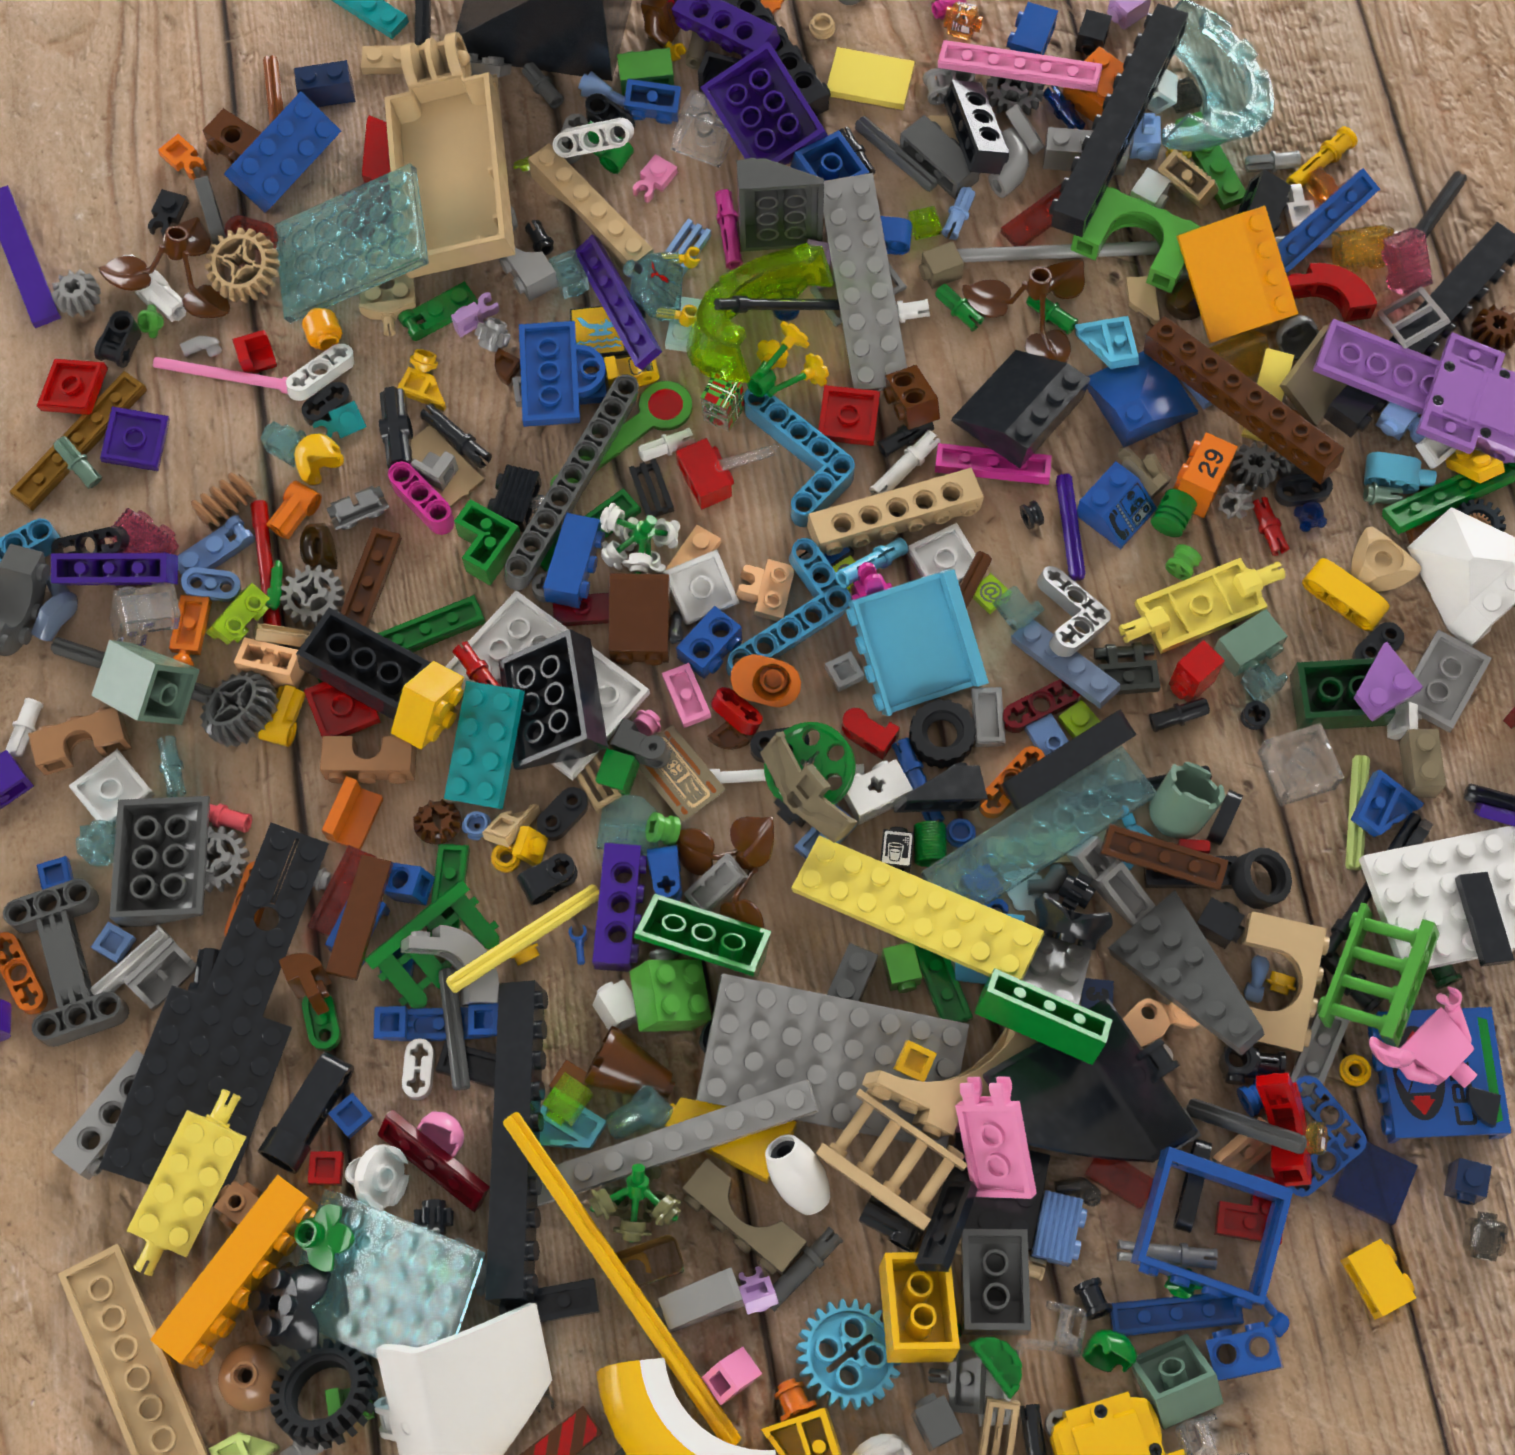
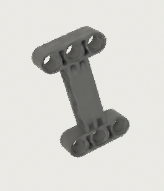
M73 879L8 902L3 910L4 920L19 933L26 934L37 930L39 932L58 1008L38 1015L33 1020L32 1032L35 1037L51 1047L60 1046L124 1023L129 1015L127 1003L114 992L108 991L93 995L90 990L92 985L74 918L93 911L98 906L99 895L83 879ZM87 891L83 900L76 901V897L80 892ZM57 901L56 907L46 912L49 903ZM27 911L26 917L16 922L17 916L21 912ZM112 1003H117L116 1010L112 1014L106 1015V1008ZM86 1013L85 1021L80 1025H75L76 1018L80 1014ZM56 1023L55 1031L51 1035L45 1036L46 1028Z

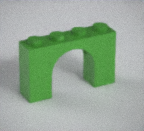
M1107 187L1083 237L1074 235L1070 250L1096 261L1106 240L1114 231L1124 227L1144 229L1156 239L1160 249L1150 267L1146 283L1172 293L1186 267L1176 236L1201 226L1191 220L1175 216L1165 209H1159L1147 204L1142 199L1126 195L1116 188Z

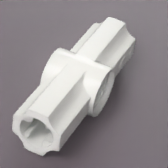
M154 270L153 273L149 274L151 277L150 286L137 290L135 293L146 305L154 304L156 309L171 322L180 321L186 315L182 302L183 298L171 289L169 283L158 271Z

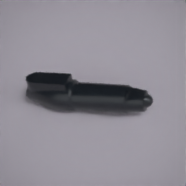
M678 610L674 611L670 618L668 640L671 644L683 641L682 616Z

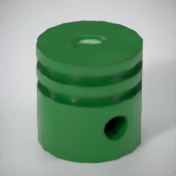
M1169 489L1165 492L1151 519V524L1157 531L1166 536L1180 537L1189 523L1197 503L1189 494L1181 490Z

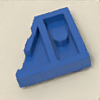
M1377 770L1372 773L1351 820L1371 836L1376 837L1389 830L1392 825L1405 819L1413 811L1423 807L1424 803L1382 770Z

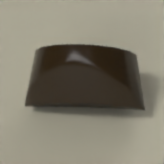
M1189 277L1179 281L1173 292H1167L1165 297L1167 311L1173 317L1180 320H1192L1201 315Z
M325 523L307 525L302 531L300 538V554L303 562L310 567L316 568L318 565H321L323 569H337L336 548L328 526Z

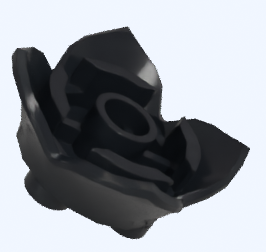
M1043 893L1034 901L1037 916L1036 927L1044 930V935L1053 937L1054 932H1056L1055 939L1075 944L1076 939H1079L1078 946L1094 951L1098 940L1113 925V918L1110 912L1098 914L1078 913L1064 908L1048 893Z
M289 1261L279 1269H272L262 1279L257 1289L252 1291L248 1297V1307L252 1310L254 1323L259 1330V1334L262 1337H267L273 1347H278L282 1344L298 1351L318 1347L320 1326L317 1317L311 1311V1307L320 1301L326 1293L331 1273L320 1271L311 1264L294 1266Z

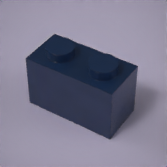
M347 60L294 68L297 93L299 94L301 91L317 107L356 102L353 79Z

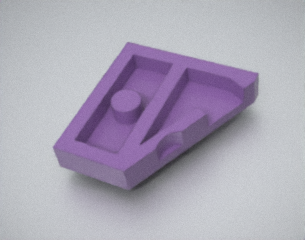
M1386 642L1379 650L1378 655L1356 692L1354 700L1373 722L1420 692L1423 686L1388 642Z

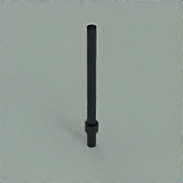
M735 295L732 298H716L714 300V308L716 310H732L734 313H746L748 310H840L838 299H751L747 296Z
M1414 812L1410 813L1387 850L1404 847L1421 821L1420 815ZM1367 881L1342 919H1337L1331 928L1332 934L1329 937L1330 943L1326 956L1332 957L1341 942L1348 939L1351 931L1349 923L1352 914L1355 911L1358 912L1361 902L1367 904L1372 895Z

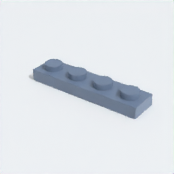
M1030 618L1011 636V642L1099 709L1120 691L1119 682L1080 653L1076 652L1070 657H1061L1055 654L1049 646V641L1054 634L1034 619Z

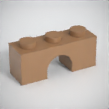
M102 707L93 714L73 716L64 723L45 725L38 728L35 732L28 733L35 765L44 775L74 767L72 751L78 743L85 740H92L94 747L102 757L110 755L116 749L120 752L132 749L124 716L113 707Z
M353 736L322 737L320 771L325 780L331 783L342 784L346 776L364 784L376 783V780H388V782L393 784H404L406 780H415L417 747L396 736H382L380 752L369 759L357 756L358 746Z

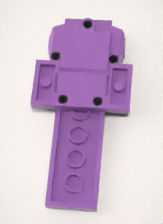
M1332 319L1313 368L1314 372L1422 414L1416 430L1417 434L1467 454H1471L1476 446L1487 455L1503 461L1504 464L1515 463V371L1501 367L1506 353L1452 332L1447 338L1439 361L1409 348L1404 349L1399 344L1339 320Z

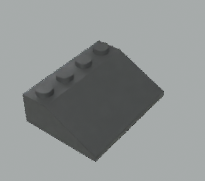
M766 158L736 160L741 252L806 248L808 239L822 242L823 178Z
M209 796L118 800L109 918L120 927L154 926L203 915L210 810Z

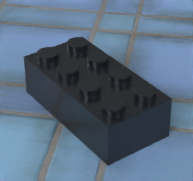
M330 607L296 653L300 669L393 720L395 719L403 686L431 663Z

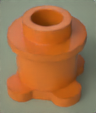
M795 1378L777 1386L779 1391L774 1394L775 1400L780 1401L785 1412L780 1417L781 1422L807 1414L817 1407L815 1400L808 1401L803 1390L805 1387L804 1382H796Z

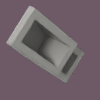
M1087 835L1066 856L1079 872L1092 878L1090 885L1133 927L1156 905L1122 861L1100 854L1103 844L1102 840L1098 836Z

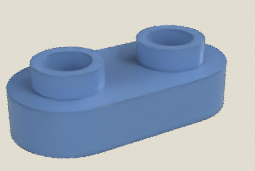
M192 567L187 569L181 577L183 591L190 596L209 597L213 601L230 602L241 592L239 578L230 571ZM195 580L202 582L199 588H193L191 584ZM224 584H229L232 588L228 592H223L221 587Z

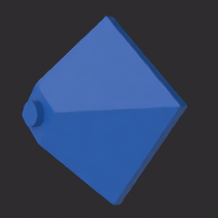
M1143 351L1138 353L1139 365L1115 369L1107 367L1087 376L1091 379L1087 387L1089 393L1123 447L1132 445L1198 414L1197 408L1177 377Z

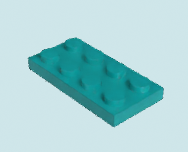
M466 681L444 799L503 810L525 691Z

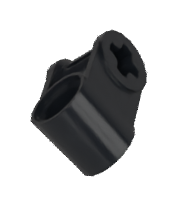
M595 93L586 99L585 108L588 122L596 123L616 118H625L635 128V122L630 114L615 105L605 95ZM614 127L616 137H621L625 134L622 127Z
M121 310L112 314L95 346L94 355L97 360L103 361L106 359L115 362L121 368H125L128 365L142 335L131 313Z
M558 853L540 864L524 870L517 876V881L528 901L533 906L546 901L555 893L572 885L577 879L578 871L573 859L569 855ZM562 865L567 870V873L564 875L558 870V867Z

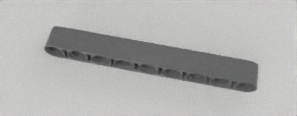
M628 374L620 375L614 380L505 564L504 579L509 588L522 590L529 585L560 533L566 512L571 513L627 420L636 404L639 389L638 381L633 376ZM620 391H628L630 394H622ZM613 412L616 413L617 416H609L606 413ZM601 434L604 438H596L593 435ZM588 456L592 460L585 461L582 460L580 457ZM574 478L579 482L570 483L567 481V479ZM562 501L565 505L557 506L553 502ZM542 523H546L551 525L552 527L549 529H543L539 525ZM528 546L536 547L538 551L529 552L525 548ZM519 569L524 574L517 576L511 573V571Z

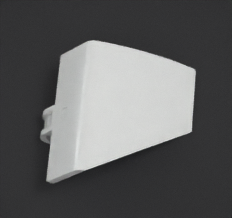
M527 1303L482 1324L422 1347L398 1344H382L377 1347L376 1352L386 1396L379 1398L373 1404L375 1406V1413L379 1414L380 1437L396 1441L399 1455H504L528 1421L552 1381L536 1303Z

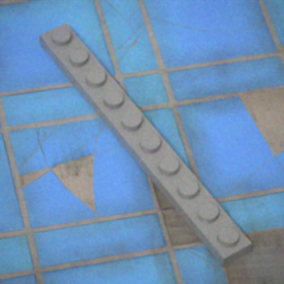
M806 1079L556 1164L555 1166L573 1192L578 1194L628 1177L632 1174V1166L634 1164L644 1165L646 1171L819 1111L810 1082ZM543 1182L541 1194L537 1198V1207L555 1201Z

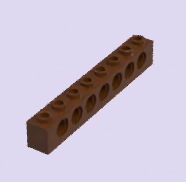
M1166 316L1146 333L1143 351L1145 354L1319 484H1322L1340 465L1344 447Z

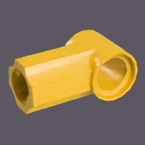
M285 685L280 686L276 697L279 701L275 705L277 711L271 715L273 721L267 722L265 725L266 730L258 732V737L263 741L290 747L296 735V720L305 699V693L296 687Z

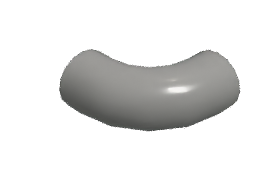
M1013 127L1002 132L1005 144L1009 148L1008 162L1004 164L1000 175L989 174L988 176L992 190L1001 198L1009 195L1022 183L1029 167L1027 146Z

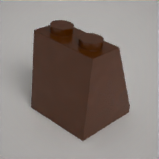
M610 573L609 655L612 662L620 665L645 662L652 666L669 663L670 641L668 640L672 606L669 574Z

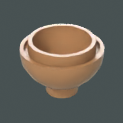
M246 1344L236 1348L227 1355L219 1369L218 1386L222 1397L231 1407L243 1412H256L272 1404L270 1402V1394H276L271 1388L273 1380L282 1382V1379L277 1375L280 1367L284 1369L282 1360L274 1350L265 1345ZM249 1369L252 1371V1378L249 1382L244 1383L241 1375L245 1370Z

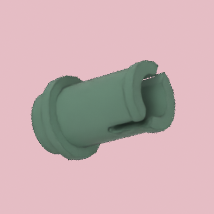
M1372 482L1371 485L1367 484L1365 486L1363 500L1368 502L1369 505H1374L1375 503L1392 505L1402 500L1403 496L1398 495L1403 494V489L1401 487L1378 486L1377 482Z

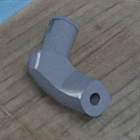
M50 575L46 580V585L52 597L40 608L31 632L32 635L43 641H52L61 626L76 613L78 607L77 595L70 592L67 585L51 583Z

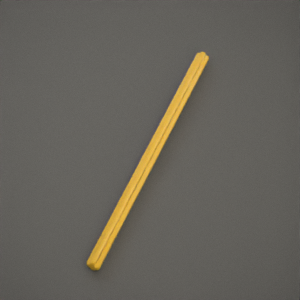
M518 1112L508 1116L503 1121V1125L661 1356L665 1358V1362L717 1438L736 1446L741 1441L740 1434L525 1120Z

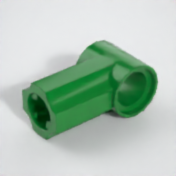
M589 131V141L593 144H598V135L593 131ZM627 142L622 147L593 152V154L599 157L601 165L607 171L618 174L633 155L634 149Z

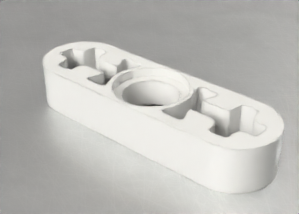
M335 344L290 375L286 380L289 397L296 401L306 400L352 368L354 365L352 348L347 344ZM319 369L327 370V372L322 375L314 374V372Z

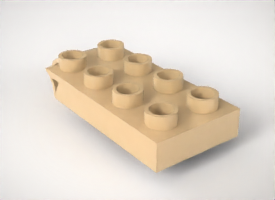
M459 32L445 34L444 40L436 42L434 38H428L425 41V45L419 47L415 43L401 45V66L409 91L384 97L399 265L411 279L515 255L497 74L491 75L490 72L472 76L470 55Z

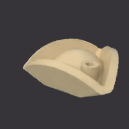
M1372 526L1367 527L1363 531L1356 545L1351 564V573L1356 579L1375 592H1381L1400 587L1414 579L1421 572L1419 563L1384 533Z

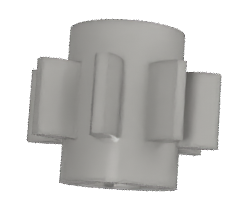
M488 317L487 321L483 323L479 322L474 335L478 336V344L482 348L496 352L499 347H507L511 338V334L507 333L508 330L506 329L508 325L493 317Z
M1244 483L1236 487L1233 484L1224 486L1226 493L1217 495V498L1220 499L1218 511L1222 510L1226 513L1227 519H1231L1236 515L1239 519L1246 517V510L1255 506L1251 503V496L1254 493L1244 489Z

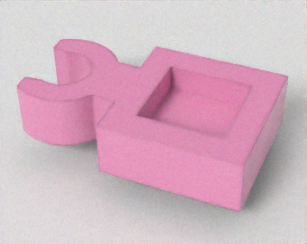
M655 154L640 172L641 180L634 184L633 195L637 196L640 191H647L644 195V200L646 203H649L654 197V190L658 189L663 192L677 175V166Z

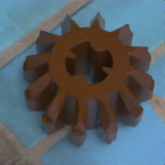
M1494 304L1488 310L1483 308L1471 324L1473 329L1471 338L1477 339L1476 342L1502 352L1503 349L1508 351L1515 343V312L1507 313L1506 306L1498 310Z

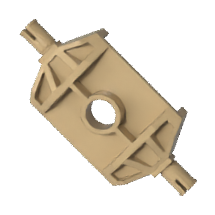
M382 224V230L380 225L376 226L377 241L355 252L360 294L359 309L361 314L369 319L382 320L385 336H390L389 329L391 336H394L396 334L394 321H397L396 319L401 312L416 308L414 278L410 279L399 265L397 244L394 241L388 240V227ZM386 281L394 282L393 287L390 289L380 288L382 283Z

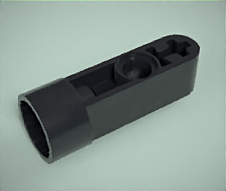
M324 1052L315 1063L278 1125L271 1128L258 1149V1153L276 1166L296 1174L311 1151L310 1144L350 1081L354 1066L328 1052Z

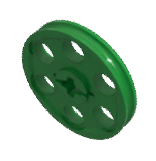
M819 722L799 723L784 730L785 739L788 745L793 747V755L801 770L804 768L805 763L811 764L814 761L813 765L826 781L833 775L841 776L842 784L839 789L828 790L823 796L836 805L848 793L855 776V757L849 743L837 730ZM813 730L818 731L820 734L819 741L812 746L806 745L804 741L805 735ZM834 746H841L844 748L843 757L837 761L830 760V749ZM764 763L767 785L772 794L783 802V797Z

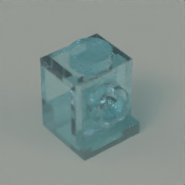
M575 249L549 258V263L556 271L557 285L564 299L577 297L589 290L588 277L577 257Z
M273 421L264 428L260 439L268 453L294 467L296 465L294 457L296 446L306 437V434L302 430L297 432L287 424L282 426Z

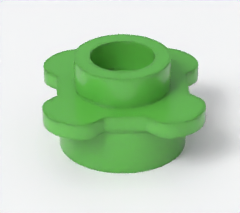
M149 304L147 310H142L138 314L137 322L139 329L144 333H148L150 338L157 337L158 330L164 325V318L156 311L154 304Z

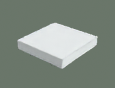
M957 523L909 545L907 553L921 578L947 569H955L959 585L975 556L974 550Z
M717 549L663 571V574H669L671 593L685 626L703 619L714 606L723 611L739 604Z
M118 749L69 785L70 789L106 832L116 825L118 800L146 799L155 795Z

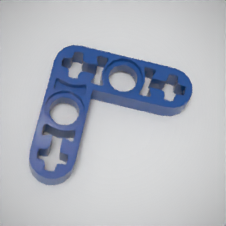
M1309 1075L1301 1076L1295 1082L1300 1093L1303 1091L1301 1087L1303 1082L1306 1084L1314 1083L1316 1087L1313 1089V1093L1318 1099H1321L1323 1094L1327 1097V1100L1319 1103L1314 1111L1310 1108V1105L1315 1104L1311 1097L1306 1095L1304 1097L1301 1096L1304 1109L1329 1138L1325 1141L1324 1149L1320 1145L1311 1152V1165L1322 1177L1317 1180L1316 1176L1312 1175V1184L1307 1189L1302 1187L1295 1189L1294 1186H1287L1294 1189L1293 1193L1301 1197L1315 1192L1362 1153L1367 1144L1366 1136L1361 1128L1316 1077ZM1326 1106H1333L1338 1111L1337 1121L1330 1125L1325 1124L1320 1117L1321 1110ZM1345 1119L1349 1125L1343 1128L1349 1134L1354 1135L1357 1133L1359 1136L1356 1139L1358 1146L1355 1149L1351 1146L1344 1147L1343 1144L1346 1142V1138L1341 1132L1338 1131L1335 1136L1331 1132L1339 1128ZM1328 1151L1335 1157V1165L1330 1170H1322L1317 1164V1158L1322 1152Z

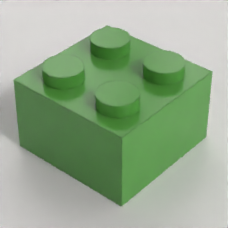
M647 960L629 971L639 1032L692 1031L712 1020L701 960Z

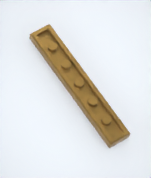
M123 371L96 400L91 415L82 414L62 436L67 437L81 454L87 455L105 436L112 406L130 409L147 391L146 386L126 371ZM54 445L9 491L12 497L31 511H34L70 472L67 462L54 449Z

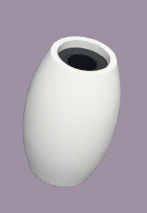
M782 1135L773 1140L765 1151L769 1176L780 1196L791 1207L804 1215H812L824 1209L830 1201V1187L825 1169L817 1155L807 1144L794 1135Z

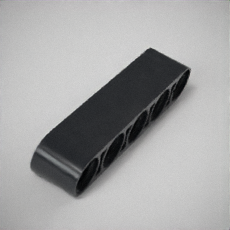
M1120 709L1011 777L1000 786L1017 811L1137 734Z

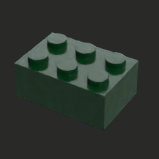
M1375 658L1297 662L1290 674L1297 730L1387 726L1396 714L1395 708L1372 722L1354 700V696Z

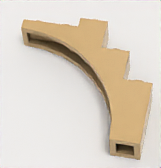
M1005 1027L1001 1036L986 1055L975 1065L954 1077L942 1081L922 1082L903 1079L878 1070L866 1073L862 1085L871 1089L873 1096L882 1100L891 1099L899 1103L898 1107L901 1110L915 1114L912 1124L921 1128V1132L928 1137L940 1139L943 1136L954 1135L958 1123L955 1105L963 1101L960 1093V1084L967 1083V1077H980L982 1080L981 1096H991L989 1086L984 1080L983 1074L1038 1041Z

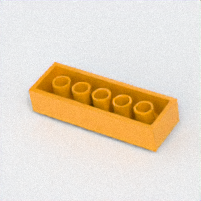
M277 1174L150 1340L182 1365L197 1369L200 1365H206L215 1353L213 1347L221 1337L223 1339L226 1338L236 1325L234 1320L242 1310L246 1311L249 1309L248 1297L250 1293L257 1289L262 1279L272 1269H278L276 1265L281 1258L290 1255L297 1246L294 1237L297 1225L307 1218H314L320 1206Z

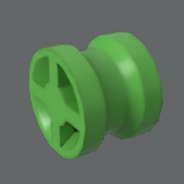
M1179 544L1173 551L1174 556L1167 560L1165 568L1174 577L1186 580L1192 577L1194 573L1193 568L1199 566L1202 557L1194 548Z
M653 812L646 824L645 835L647 841L653 843L662 841L665 845H674L680 835V819L677 816L670 815L664 817L661 813Z

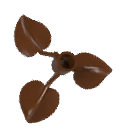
M198 217L166 229L163 237L164 244L159 245V251L150 267L147 268L143 260L134 256L118 257L99 267L100 274L110 284L123 290L137 291L150 286L151 277L149 274L154 272L163 253H166L168 258L172 260H181L183 258L188 286L191 291L183 296L182 302L185 310L199 318H218L226 314L228 315L230 312L229 301L220 295V291L214 290L211 285H202L196 289L193 284L188 256L203 255L209 251L211 246L210 238Z
M1083 259L1060 262L1048 267H1034L1030 271L1028 281L1022 282V286L1013 297H1011L1010 288L999 280H982L974 284L963 285L962 292L964 298L968 299L967 303L981 316L988 318L1004 316L1008 310L1007 304H1014L1024 290H1027L1032 299L1040 300V333L1032 334L1027 338L1025 351L1030 354L1067 363L1071 352L1068 337L1057 329L1045 331V300L1051 291L1054 296L1060 299H1072L1082 293L1085 285Z
M746 816L735 820L730 828V838L736 849L721 854L713 853L715 844L706 832L696 828L681 829L679 838L674 845H677L679 859L689 872L695 875L705 874L713 866V860L721 859L726 853L736 856L735 860L740 867L749 871L747 873L748 878L739 885L732 896L733 902H725L721 905L720 915L764 928L763 917L759 908L749 900L742 899L739 901V896L752 876L758 872L757 867L765 865L771 858L774 845L773 817Z

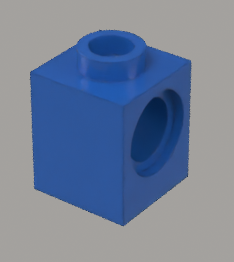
M393 863L384 894L394 901L426 906L435 877L421 866Z

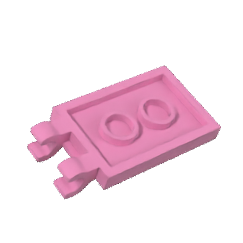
M967 1077V1083L960 1084V1093L963 1101H960L955 1107L965 1159L968 1164L969 1180L978 1189L975 1197L1032 1199L1037 1194L1020 1101H1011L1010 1099L1012 1091L1010 1077H997V1083H990L989 1091L991 1096H981L982 1080L980 1077Z

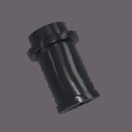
M532 220L536 230H533L530 223H527L525 231L533 242V250L535 252H543L544 255L550 254L554 248V241L551 237L547 236L542 223L539 220Z

